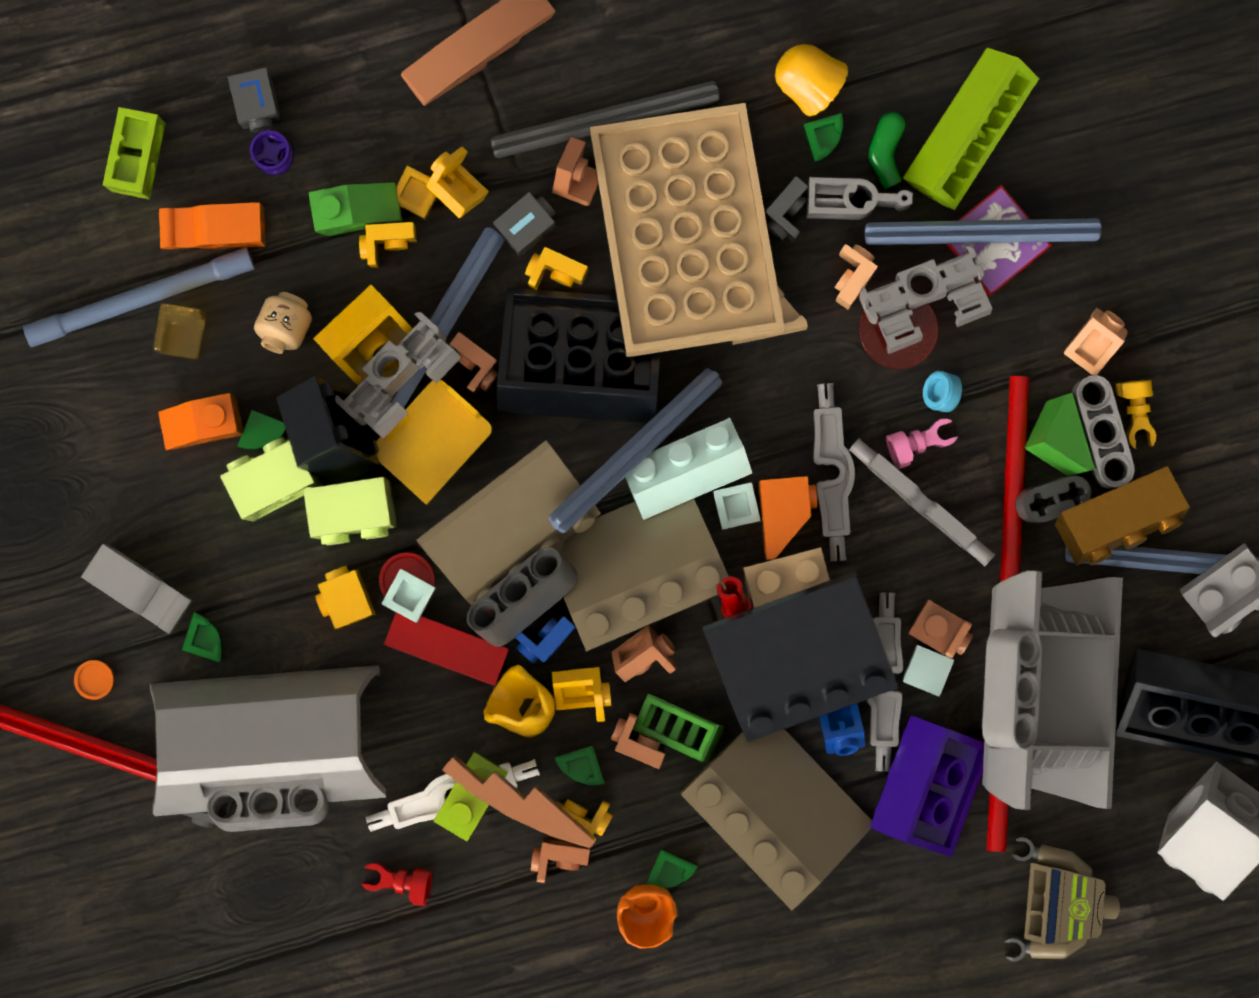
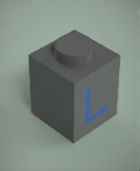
M267 68L228 76L237 120L243 129L250 128L252 133L272 129L274 122L282 121L272 76Z

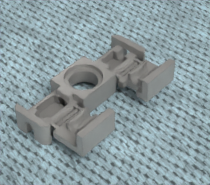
M966 246L964 255L936 265L933 259L899 272L896 275L895 282L867 292L865 287H862L859 300L870 323L877 324L879 315L881 321L878 322V325L887 343L886 350L888 354L921 342L923 334L920 327L914 328L910 316L913 315L912 310L946 297L947 292L949 293L947 296L948 300L954 299V303H956L958 311L955 312L957 327L990 315L993 308L981 284L984 270L981 264L977 265L976 263L977 254L973 247ZM916 276H925L930 279L933 288L927 294H917L911 288V280ZM980 305V307L977 309H974L964 314L962 313V311ZM914 331V333L911 335L900 338L898 340L895 339L896 337Z
M421 312L415 314L420 322L397 346L389 340L362 368L368 376L344 401L339 396L335 398L336 403L359 425L368 424L383 439L408 414L398 402L392 405L390 401L419 368L422 369L425 366L428 369L425 373L437 383L461 358L451 346L445 343L446 336ZM393 360L399 361V369L393 376H382V370L388 362Z

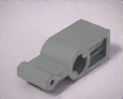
M810 177L807 183L806 218L860 220L868 217L875 207H894L897 211H905L912 204L913 193L907 190H902L898 194L878 193L874 184L864 179ZM856 191L865 193L869 198V201H866L862 208H856L849 200V198H853Z
M102 544L81 578L128 609L154 623L168 634L172 633L192 602L190 598L172 588L158 576L109 544Z

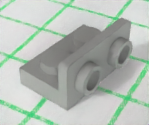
M1245 543L1180 589L1182 596L1203 620L1213 637H1217L1221 633L1225 634L1233 631L1241 623L1242 618L1254 610H1259V560Z

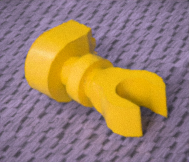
M1152 380L1116 383V395L1121 398L1130 399V406H1126L1127 414H1131L1130 426L1126 432L1128 444L1136 449L1135 434L1138 430L1144 429L1147 432L1148 446L1152 447L1156 441V432L1149 423L1147 413L1151 412L1150 404H1146L1145 397L1153 396Z

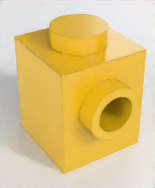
M347 566L324 574L327 581L318 584L321 593L315 595L323 617L330 615L335 629H341L376 615L359 570L349 572Z

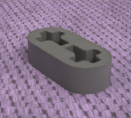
M1060 477L1021 491L1016 500V511L1019 517L1026 522H1046L1058 518L1061 512L1090 500L1091 488L1082 477ZM1069 488H1076L1077 495H1074L1072 500L1059 499V494L1068 492ZM1035 499H1047L1049 503L1040 506L1038 511H1031L1029 505Z

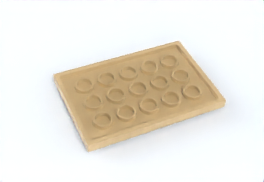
M746 103L590 127L627 357L784 333L785 326Z

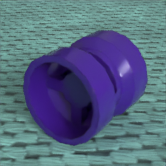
M271 130L263 131L256 135L251 142V158L262 172L277 176L284 174L290 169L294 161V152L282 134Z

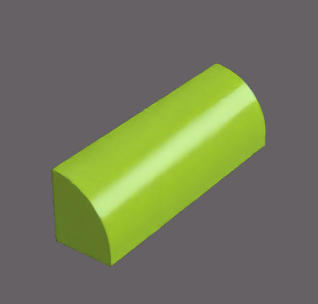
M986 48L902 179L930 199L955 210L1039 78L1020 58Z

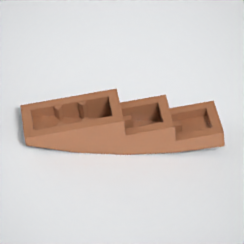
M501 0L414 62L401 73V77L423 106L484 69L489 61L516 45L522 36L551 19L556 11L548 0Z
M456 755L442 769L474 796L518 822L549 836L588 848L596 841V838L537 785L525 796L497 770L484 781Z

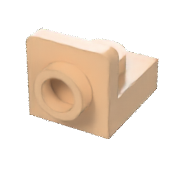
M845 244L839 254L841 258L857 268L855 272L848 268L835 286L840 291L836 302L848 310L859 296L862 287L866 286L878 267L872 262L875 257L857 244L853 248Z
M1096 308L1088 322L1066 347L1064 354L1090 374L1097 375L1123 344L1128 331L1124 328V322L1116 314L1108 310L1104 313Z

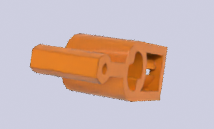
M260 202L159 209L161 249L266 247L265 208Z

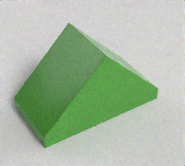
M1073 393L1046 401L1025 445L1026 450L1066 476H1073L1095 469Z

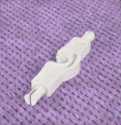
M535 759L514 767L509 762L498 765L509 771L505 778L516 788L518 786L517 782L540 775L538 768L523 772L537 766ZM443 774L434 779L425 790L393 800L388 804L387 810L367 815V823L382 819V821L368 826L370 832L394 824L396 829H400L418 822L435 819L446 800V791L453 788L456 781L448 774Z

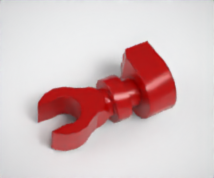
M371 863L364 867L377 870L381 875V880L378 884L361 883L366 890L378 891L383 888H395V892L400 894L409 891V900L413 905L427 906L432 887V871L415 868L413 875H409L407 870L400 869L397 873L389 870L381 863Z

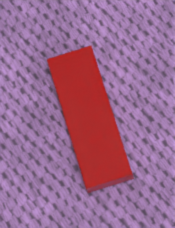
M397 612L384 642L386 646L496 686L509 648L491 646L482 638L421 616L418 623Z

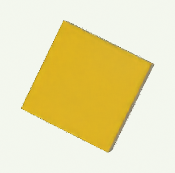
M407 166L397 184L398 201L401 208L425 220L437 198L426 187L431 177Z

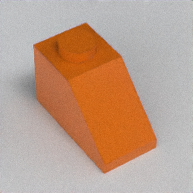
M231 393L188 401L158 412L167 451L241 436L243 433L237 397Z
M808 476L760 480L758 482L765 561L774 560L811 517V509L817 508L816 486L808 485Z

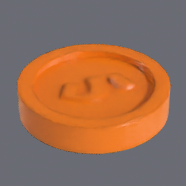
M100 660L84 662L78 667L74 675V685L77 692L84 698L91 700L107 696L115 683L113 670L108 664Z

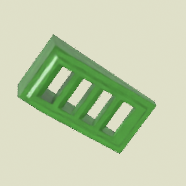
M648 693L632 730L701 762H709L724 730V726ZM657 707L664 710L654 730L649 728ZM672 714L678 716L670 736H667L664 732ZM688 720L693 724L684 743L679 741ZM703 727L707 729V733L700 749H697L694 745Z

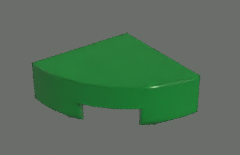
M842 113L803 125L814 164L827 158L837 147L843 130Z
M252 410L237 447L247 450L262 449L266 444L286 434L284 422Z
M193 613L182 651L222 662L223 641L218 629L208 618L201 614Z
M593 745L555 757L559 768L572 780L586 785L605 784Z
M661 849L646 884H654L665 889L676 887L688 880L698 866Z

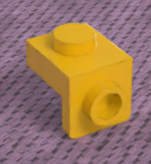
M460 147L451 155L448 152H444L435 160L431 166V170L434 173L426 185L459 219L480 204L489 192L461 165L468 153L463 147Z
M600 667L552 672L557 711L595 707L597 722H605L604 707L612 705L609 682L601 683Z

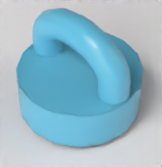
M936 371L927 378L923 387V399L930 409L940 412H952L958 406L961 399L962 383L958 376L943 371Z

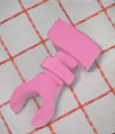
M940 419L932 423L926 431L920 432L918 429L911 431L909 437L903 431L887 435L886 444L894 467L901 469L911 465L914 451L916 454L925 452L926 447L929 446L941 448L953 444L957 437L942 440L937 434L940 426L952 421Z

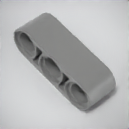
M1098 375L1088 376L1078 381L1073 386L1071 393L1074 396L1095 468L1091 470L1096 483L1101 487L1115 489L1131 481L1135 472L1134 463L1110 383L1104 377ZM1086 384L1095 385L1099 389L1101 397L1097 405L1088 404L1084 400L1082 391ZM1097 422L1106 423L1111 429V438L1107 443L1099 442L1094 436L1093 429ZM1108 460H1115L1122 467V475L1118 481H1112L1105 475L1104 467Z

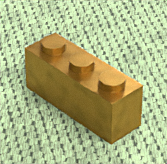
M1166 466L1061 512L1055 526L1076 566L1086 561H1089L1090 565H1095L1109 558L1112 555L1111 550L1123 545L1128 550L1147 540L1146 535L1159 530L1161 534H1165L1178 528L1183 524L1181 520L1190 507L1171 471Z

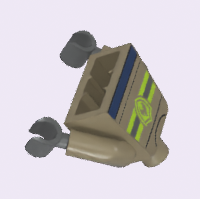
M1017 838L1015 841L1026 842L1030 846V853L1026 857H1020L1012 854V856L1018 861H1027L1030 858L1038 859V863H1031L1024 939L1017 934L1008 935L1004 939L1005 943H1018L1021 946V950L1015 954L1005 953V957L1012 962L1021 960L1025 954H1031L1032 958L1065 959L1085 946L1087 939L1098 938L1101 935L1103 919H1116L1120 912L1119 900L1115 895H1105L1106 884L1104 880L1093 878L1092 868L1072 851L1044 844L1041 847H1036L1027 838Z

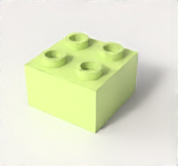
M281 437L262 447L265 453L256 458H249L246 455L234 460L227 465L229 471L220 476L241 519L253 522L303 497V489L323 486L317 475L297 467L289 439L285 440L284 437Z
M384 477L303 489L310 537L321 539L322 545L350 542L349 535L361 533V538L365 539L389 536L388 529L397 528L391 482Z

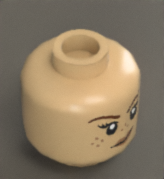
M280 292L278 296L268 297L254 324L256 334L262 339L261 345L267 350L282 354L284 349H298L312 322V315L307 310L308 304L298 296L287 292Z

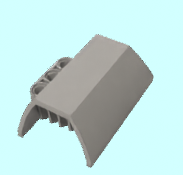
M1025 571L1010 577L992 588L990 636L986 646L982 724L983 737L985 739L982 785L995 797L1015 809L1030 810L1031 789L1068 798L1096 808L1112 809L1123 578L1107 577L1041 588L1042 571Z
M379 665L150 683V693L155 709L157 777L153 815L164 816L207 812L220 829L235 832L315 825L326 817L329 807L328 802L386 798L385 787L373 776L361 755L360 697L370 680L375 676H380ZM308 795L318 797L317 805L312 811H299L298 806L302 798ZM269 798L277 800V808L270 815L259 814L258 810L261 802ZM224 803H237V810L233 816L226 819L219 818V809Z

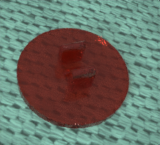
M929 304L913 309V315L910 316L914 328L919 326L923 334L921 342L890 354L886 350L887 343L878 325V322L881 321L879 315L877 324H872L869 322L865 311H863L859 322V337L868 356L881 366L890 369L911 368L926 359L932 352L938 337L937 319ZM914 331L896 337L895 339L898 340L900 338L911 335L914 333Z

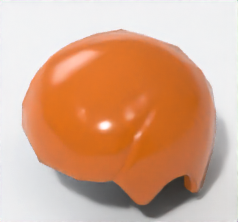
M654 884L635 885L621 897L617 907V922L619 930L628 944L640 949L656 948L673 936V924L675 917L678 915L676 902L667 889Z

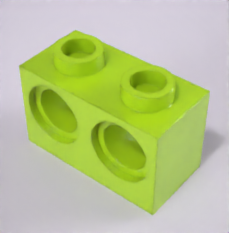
M118 108L103 180V186L111 192L150 200L166 125L159 115Z

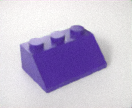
M911 715L907 727L902 734V740L895 760L889 770L888 779L880 801L875 808L870 828L902 842L952 857L983 773L984 742Z

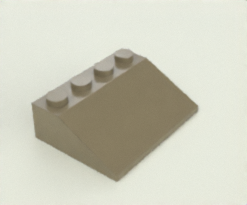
M544 441L417 539V542L472 606L539 549L551 547L559 552L564 545L563 542L575 533H582L589 529L601 512L596 506L592 507L565 533L553 528L549 521V515L578 489L580 484L550 444Z
M694 499L643 520L634 501L595 518L594 524L589 529L572 535L563 542L564 545L559 551L577 571V582L574 588L564 596V600L586 651L718 595V583L722 584L725 590L722 579L729 577Z
M785 729L747 742L742 731L680 790V794L791 910H794L832 872L871 829L872 820Z

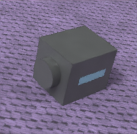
M528 192L497 218L493 225L516 254L521 257L556 228L555 222L552 219L556 212L542 196L535 199Z

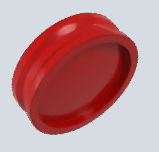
M414 553L394 555L385 562L380 571L379 586L384 597L400 569L435 587V574L432 566L425 558Z

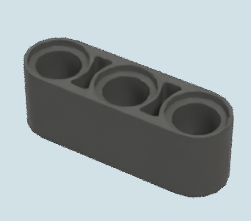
M545 547L539 549L470 607L467 614L469 627L491 646L499 647L509 643L574 588L577 582L575 567L555 548Z

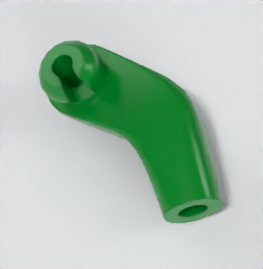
M888 112L881 117L869 147L868 158L884 189L902 181L895 161V150L905 130L906 123L904 117L897 112Z

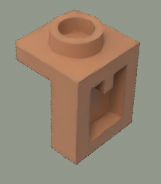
M570 137L556 169L552 193L588 206L599 185L597 171L588 167V160L583 158L586 142Z
M458 332L449 344L457 350L456 352L461 357L458 362L470 371L475 366L480 368L467 388L475 394L480 388L486 392L498 377V371L495 368L499 362Z
M929 599L925 602L907 633L948 658H953L955 653L962 655L973 637V634L968 632L972 626L970 622L962 620Z
M649 625L611 652L615 673L624 682H627L635 675H641L646 672L656 660L669 674L677 669L674 654L676 653L675 646L664 633L658 635Z
M630 713L627 720L619 718L611 740L618 742L615 751L659 769L665 756L664 752L658 750L661 743L641 734H638L636 740L629 738L638 716Z
M544 838L542 848L534 847L530 871L538 872L537 882L545 883L549 860L556 861L555 867L578 871L580 865L588 866L590 848L571 842Z

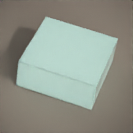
M752 482L713 491L722 530L761 521Z
M400 569L381 604L418 623L436 587Z
M916 645L902 682L940 697L954 660Z

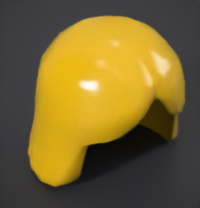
M800 44L788 49L780 58L775 70V79L778 86L807 116L816 115L820 111L825 110L842 89L848 76L846 63L831 57L821 49L810 44Z
M516 665L508 669L494 687L484 709V719L488 723L497 724L516 734L534 737L543 733L551 723L555 714V701L551 693L541 683L536 681L522 666ZM526 698L534 699L522 717L519 708Z

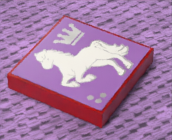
M1001 185L958 221L1030 219ZM1049 242L946 244L956 257L964 255L966 246L974 248L977 254L976 263L977 265L981 264L984 270L981 284L989 297L1052 246Z

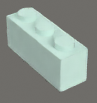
M728 418L652 451L625 478L641 516L645 520L752 474V470L744 446L731 419Z

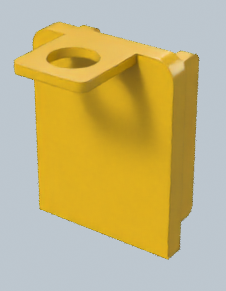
M439 380L437 383L431 381L406 408L408 414L384 439L380 437L376 441L379 452L376 454L378 461L426 505L492 433L490 423L442 380Z

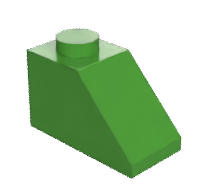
M395 182L343 185L308 192L315 232L325 236L363 230L365 225L403 222Z

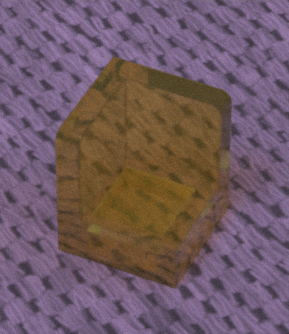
M161 303L153 350L160 354L198 359L206 313L200 309Z

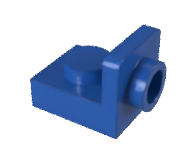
M564 616L559 622L552 618L538 633V636L542 639L539 645L532 641L525 633L521 632L515 637L520 641L516 649L533 664L538 658L543 663H546L572 634L576 626Z
M857 703L819 716L825 749L828 755L834 753L839 756L850 755L865 746L864 729Z

